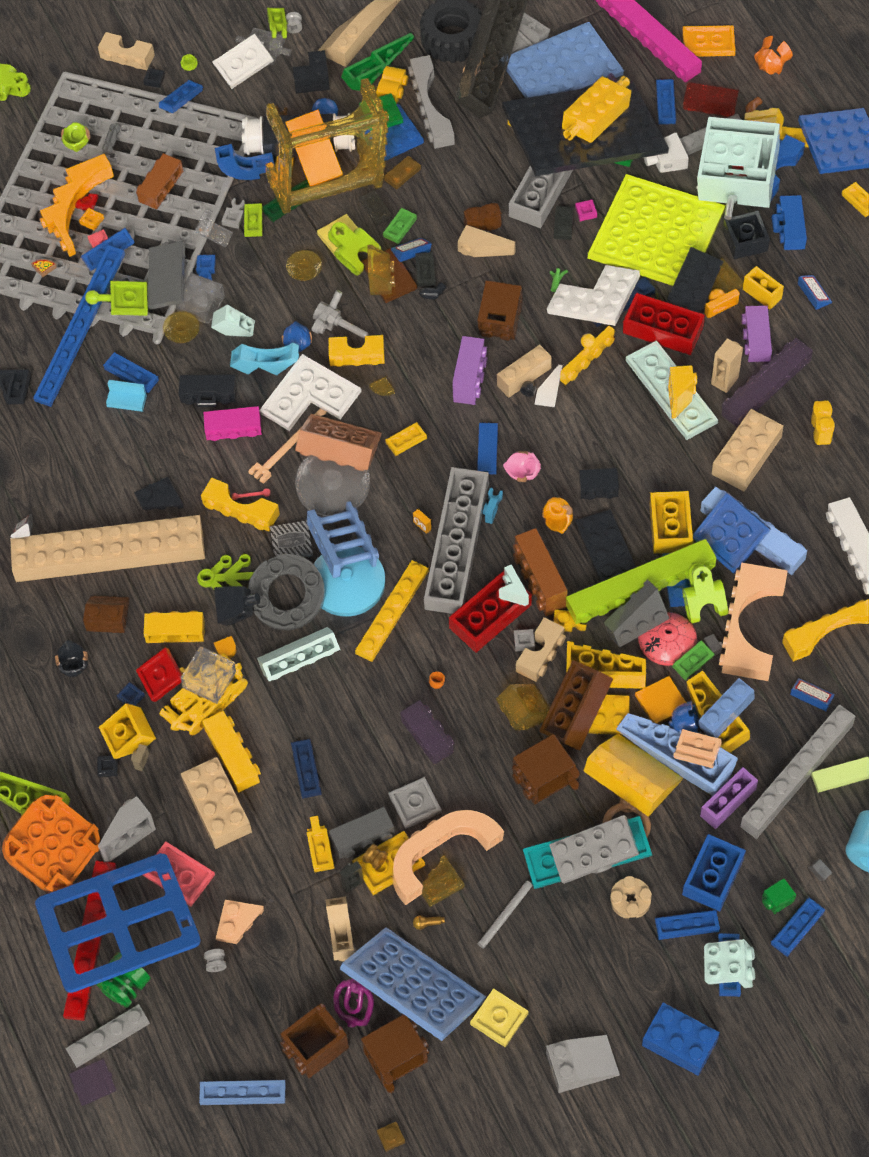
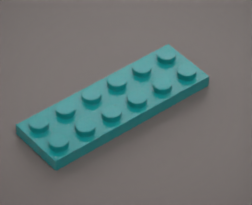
M640 816L627 819L639 855L616 863L612 867L652 856ZM567 837L523 849L534 889L562 882L549 844Z

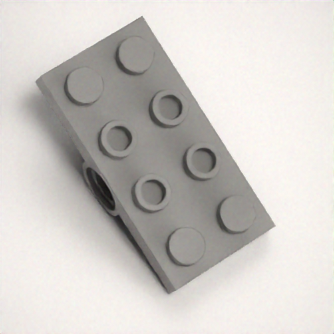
M625 815L549 844L561 881L564 884L591 873L606 871L616 863L639 855Z

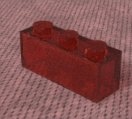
M688 82L683 109L731 117L735 115L739 90Z

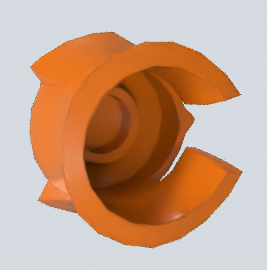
M768 36L763 40L762 48L754 55V58L759 66V70H763L768 74H780L784 63L790 60L793 54L787 43L783 41L777 48V52L780 54L778 56L772 49H769L773 36Z

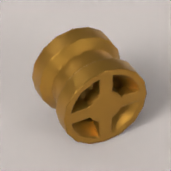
M373 844L368 848L362 860L365 863L372 864V868L378 870L385 862L388 853L380 851L378 846Z

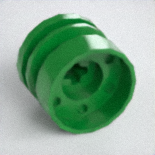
M117 952L109 963L121 959V953ZM141 967L96 985L109 999L128 1008L132 1003L129 998L135 999L137 997L132 987L142 990L151 978Z

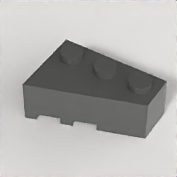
M648 579L637 593L634 592L630 596L631 599L623 607L620 606L604 622L610 638L619 647L669 619L658 589Z

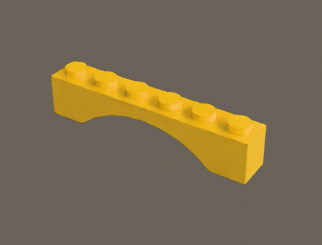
M869 599L866 601L860 600L849 608L843 607L834 614H826L817 621H809L800 628H792L786 631L782 643L792 661L794 662L810 655L819 640L838 627L857 623L869 624Z

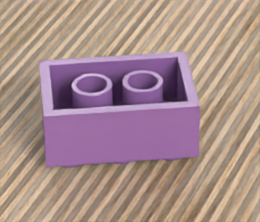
M462 336L453 378V402L475 405L476 399L480 398V384L484 381L483 369L486 368L488 359L486 357L487 347L484 346V339Z

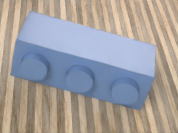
M738 678L699 719V729L708 736L718 738L755 699L754 690Z

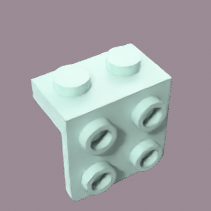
M744 939L707 943L704 946L705 982L707 984L739 982L744 988L753 987L752 980H755V971L752 967V960L755 958L754 949Z

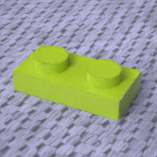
M262 203L244 204L245 237L262 236Z

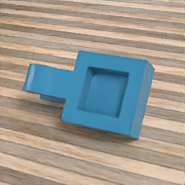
M490 488L488 491L490 501L488 504L485 503L483 514L485 515V522L493 524L499 502L503 498V492L500 491L499 495L494 496L493 488Z

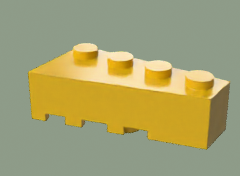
M567 641V671L574 660L613 678L610 688H645L646 659L622 653L616 655L610 653L609 650L603 649V651L591 649V646L574 645V642Z
M703 671L687 681V690L696 707L698 716L701 718L722 695ZM739 716L718 737L722 741L720 747L730 753L750 739V731Z

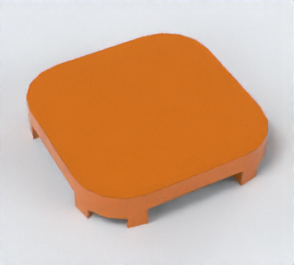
M44 795L30 803L8 832L2 844V852L6 861L40 889L48 893L74 885L75 879L92 856L98 852V845L100 843L99 829L96 825L89 823L62 801L63 798L57 795Z

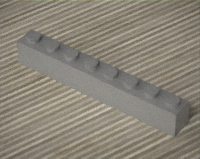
M838 705L743 816L740 827L757 839L807 781L811 773L818 768L852 728L855 715L841 705Z

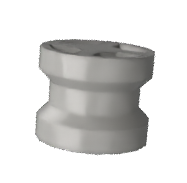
M297 12L286 14L287 32L292 34L299 33L302 30L301 15Z
M212 949L204 953V958L207 960L206 971L218 972L226 969V962L223 960L225 956L223 949Z

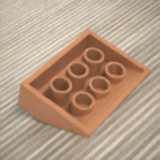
M310 414L299 431L295 451L300 452L304 456L313 455L323 461L331 460L335 461L338 465H350L356 470L364 471L368 470L382 433Z

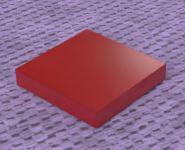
M168 648L162 649L136 669L153 702L158 701L185 680Z

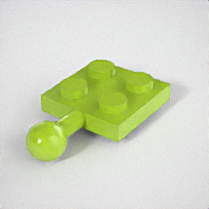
M110 281V294H98L97 291L90 290L86 293L85 300L91 305L98 303V301H110L111 315L147 316V282Z

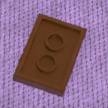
M391 248L381 252L379 255L376 254L361 261L364 264L365 272L385 304L417 290L416 283L403 263L399 262L393 254Z

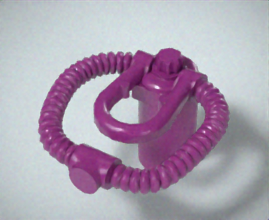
M353 978L342 981L336 987L333 996L334 1009L339 1018L346 1021L348 1027L365 1026L369 1023L372 1016L374 997L369 989ZM347 986L344 1007L350 1014H356L361 1011L363 994L367 995L368 1008L363 1020L346 1015L341 1010L339 996L344 987ZM351 992L358 994L356 1009H351L349 1006Z

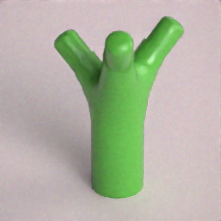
M557 268L556 274L550 271L553 278L552 292H556L561 278L568 273L567 270L560 273V268Z

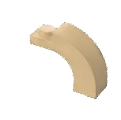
M346 896L326 900L334 960L345 961L355 953Z

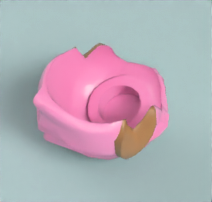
M518 451L509 457L507 462L503 464V467L513 479L518 482H526L527 480H533L538 475L541 464L534 453Z

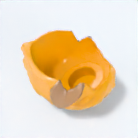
M550 498L542 510V517L545 519L547 527L561 534L567 530L573 520V509L562 498Z

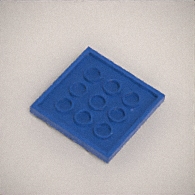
M864 108L799 116L798 122L819 174L869 168V118Z

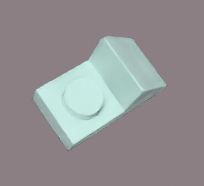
M513 566L504 567L503 580L506 586L499 589V598L523 606L528 605L529 595Z

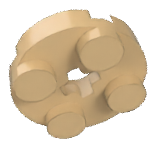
M627 876L613 886L610 898L613 910L623 918H639L649 910L652 893L643 881ZM626 895H635L634 898L636 899V901H626Z

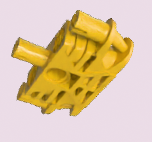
M221 654L216 663L226 670L227 673L220 670V667L216 666L212 661L195 677L191 676L181 667L179 670L185 679L182 682L185 686L170 700L172 707L177 709V712L181 715L179 716L168 705L164 707L166 711L164 709L160 711V715L171 724V730H187L190 735H196L204 728L203 720L222 712L245 690L248 684L247 680L243 679L241 663L235 664L226 654ZM197 688H203L201 691H195Z

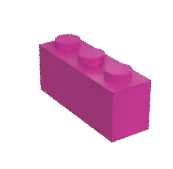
M259 406L203 412L207 440L217 441L226 438L236 439L238 437L262 435Z

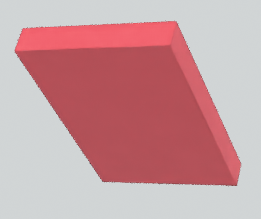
M166 841L156 855L162 853L168 856L185 901L189 906H192L213 879L215 872ZM156 871L143 874L144 877L163 888ZM169 873L162 875L164 881L171 879Z

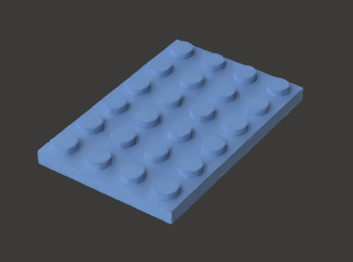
M590 22L501 58V64L525 98L590 88L602 76L612 80L623 75L624 72Z
M384 928L345 960L340 967V970L349 977H352L441 1041L483 1004L486 998L482 993L388 928Z

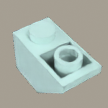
M225 305L213 313L211 328L224 335L251 337L253 336L255 320L231 306Z

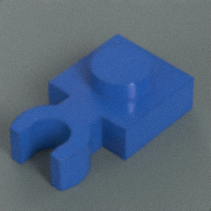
M197 255L196 271L199 274V284H202L204 278L208 279L209 284L212 283L211 274H215V255Z

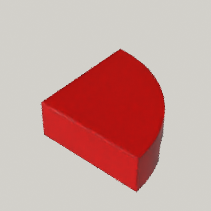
M88 194L89 196L78 199L75 207L82 210L94 209L98 195Z

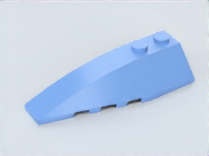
M629 713L616 728L617 731L649 755L712 796L729 781L738 760L737 757L721 747L714 761L713 768L675 759L674 752L676 751L682 731L680 730L678 733L667 725H659L651 720Z

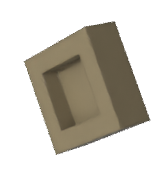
M139 744L138 749L133 751L131 761L136 770L143 771L149 757L147 746Z

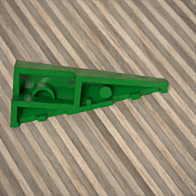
M409 33L372 51L371 56L345 68L341 78L351 90L366 91L383 73L385 67L389 66L414 39V35Z

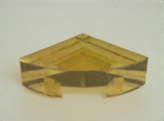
M386 377L369 384L370 389L378 395L387 396L394 394V389Z

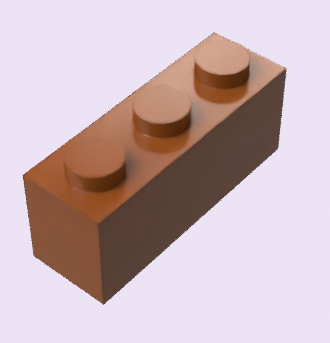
M163 153L160 159L156 160L153 169L147 173L143 183L138 186L136 191L138 201L158 209L183 173L182 161Z

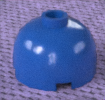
M693 701L683 703L674 709L672 721H669L670 728L675 729L678 733L684 729L702 734V731L698 732L697 729L699 728V716Z

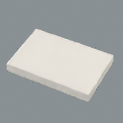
M253 34L214 60L213 64L230 88L233 89L274 60L257 36Z

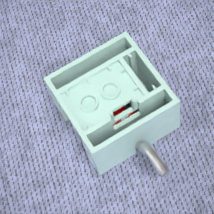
M708 117L697 176L698 199L701 201L727 203L724 216L727 220L732 218L733 206L736 201L739 205L769 208L780 148V124Z

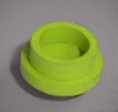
M187 54L182 57L181 67L184 70L190 71L197 67L198 62L193 55Z

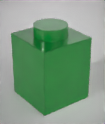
M782 879L764 890L762 902L768 910L771 909L776 914L795 901L796 893L787 881Z

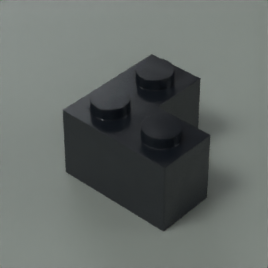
M325 50L308 52L309 65L293 67L296 94L330 90Z

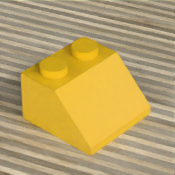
M692 366L670 367L668 392L672 419L676 418L692 402L693 394H696L697 374L693 373Z
M130 704L122 706L99 726L114 759L133 754V751L138 749L139 744L148 746L156 739L141 707Z

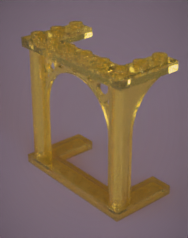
M368 78L361 80L360 92L363 99L353 113L341 119L300 130L287 132L274 103L267 104L266 117L279 142V164L277 173L273 162L266 163V177L284 214L290 213L291 206L372 184H374L376 189L382 187L383 179H385L383 170L385 168L384 157H386L385 145H387L386 133H388L387 121H389V115L386 110L384 111L380 97H377L373 84H370ZM373 128L371 132L364 134L368 129ZM343 135L360 137V139H357L359 163L352 172L330 182L291 192L293 148Z

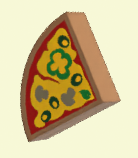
M39 259L31 263L32 267L42 277L57 268L56 263L47 259Z

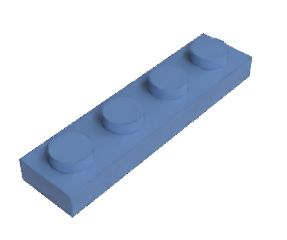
M285 1080L200 1082L199 1103L200 1105L285 1103L286 1082Z

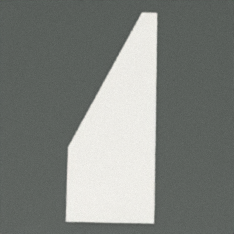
M558 365L538 388L535 405L555 407L562 365Z

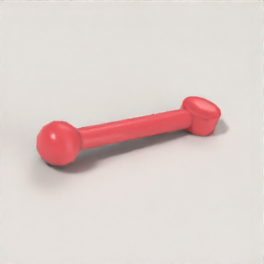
M264 489L261 492L245 494L233 493L231 498L237 500L238 498L259 495L268 497L270 496V490Z

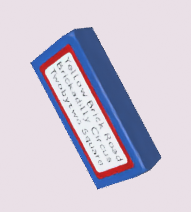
M419 238L391 248V251L399 262L414 258L415 253L430 252L432 244L423 238Z
M814 275L799 277L798 285L816 310L832 303Z
M800 678L792 687L790 694L824 711H827L835 694Z

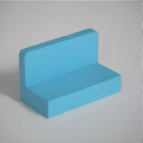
M108 380L109 394L106 401L107 407L143 412L147 398L143 384Z

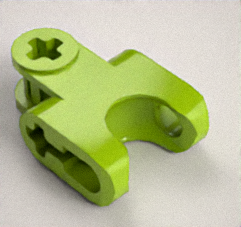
M0 64V101L6 100L8 95L24 97L31 91L30 85L27 83L28 78L26 74L17 73L13 66L7 64Z
M336 222L328 232V239L337 247L334 252L335 257L354 275H360L364 270V264L358 258L359 252H366L370 256H374L376 254L379 255L382 251L381 246L361 228H356L353 232L346 224Z
M702 563L692 564L688 570L691 587L682 589L688 620L691 624L699 622L701 608L710 603L714 605L717 614L720 616L727 615L728 606L722 581L720 579L713 581L711 571Z

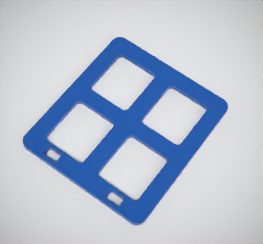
M162 853L40 896L35 901L63 987L69 993L197 947L201 942L169 858L166 854ZM156 871L165 891V896L122 911L113 891V886ZM169 873L171 879L164 881L162 875ZM98 892L107 916L76 929L62 932L54 912V907ZM167 911H172L182 934L181 937L137 952L128 931V926ZM187 919L190 926L183 928L181 922ZM113 933L122 958L90 971L77 974L68 949L104 934Z

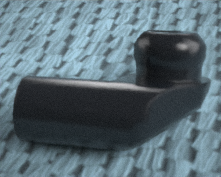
M440 282L435 288L426 287L420 289L419 295L424 299L435 300L444 292L446 286Z

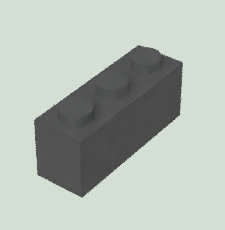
M382 807L330 830L329 835L341 859L343 857L349 858L361 849L367 850L377 842L389 840L395 835V830L385 807Z

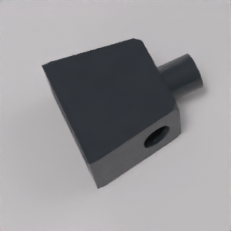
M246 587L214 588L217 623L224 626H230L253 615V605L260 604L259 594H251V590Z

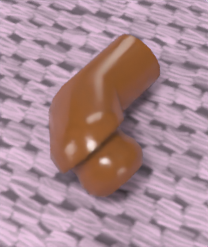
M756 97L750 101L745 107V113L755 111L762 104L761 98Z

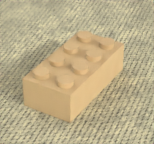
M750 409L713 462L712 475L745 491L782 438L783 425Z
M217 757L181 773L186 790L215 849L252 833L250 822Z

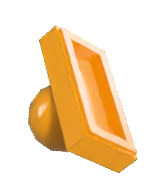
M713 289L708 296L709 302L705 304V316L711 318L737 305L739 302V291L734 289L725 294L722 289Z

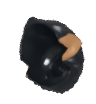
M71 640L64 642L56 653V666L59 667L60 672L65 676L77 677L88 666L87 652L81 645Z

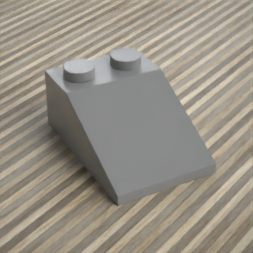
M137 796L124 802L99 843L98 848L104 862L112 861L156 830L150 812Z
M607 1035L570 1039L546 1046V1055L558 1093L620 1075Z

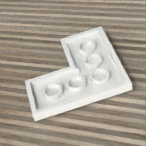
M606 265L594 289L559 284L547 307L548 314L615 326L640 277V271Z
M302 354L259 411L263 416L290 431L310 403L341 419L361 393V388Z

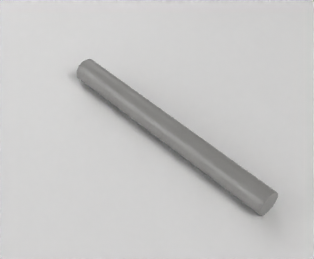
M529 881L523 884L478 942L481 948L484 949L531 889L533 885Z

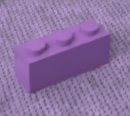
M746 306L745 314L741 315L742 325L745 324L743 340H746L747 343L744 344V355H748V362H769L771 360L772 348L768 306Z
M743 767L702 806L700 817L716 829L756 790L758 780Z

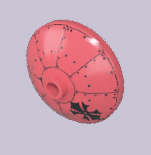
M667 612L669 616L667 621L638 637L639 646L643 654L649 660L660 665H673L697 643V634L691 622L684 616L673 612Z

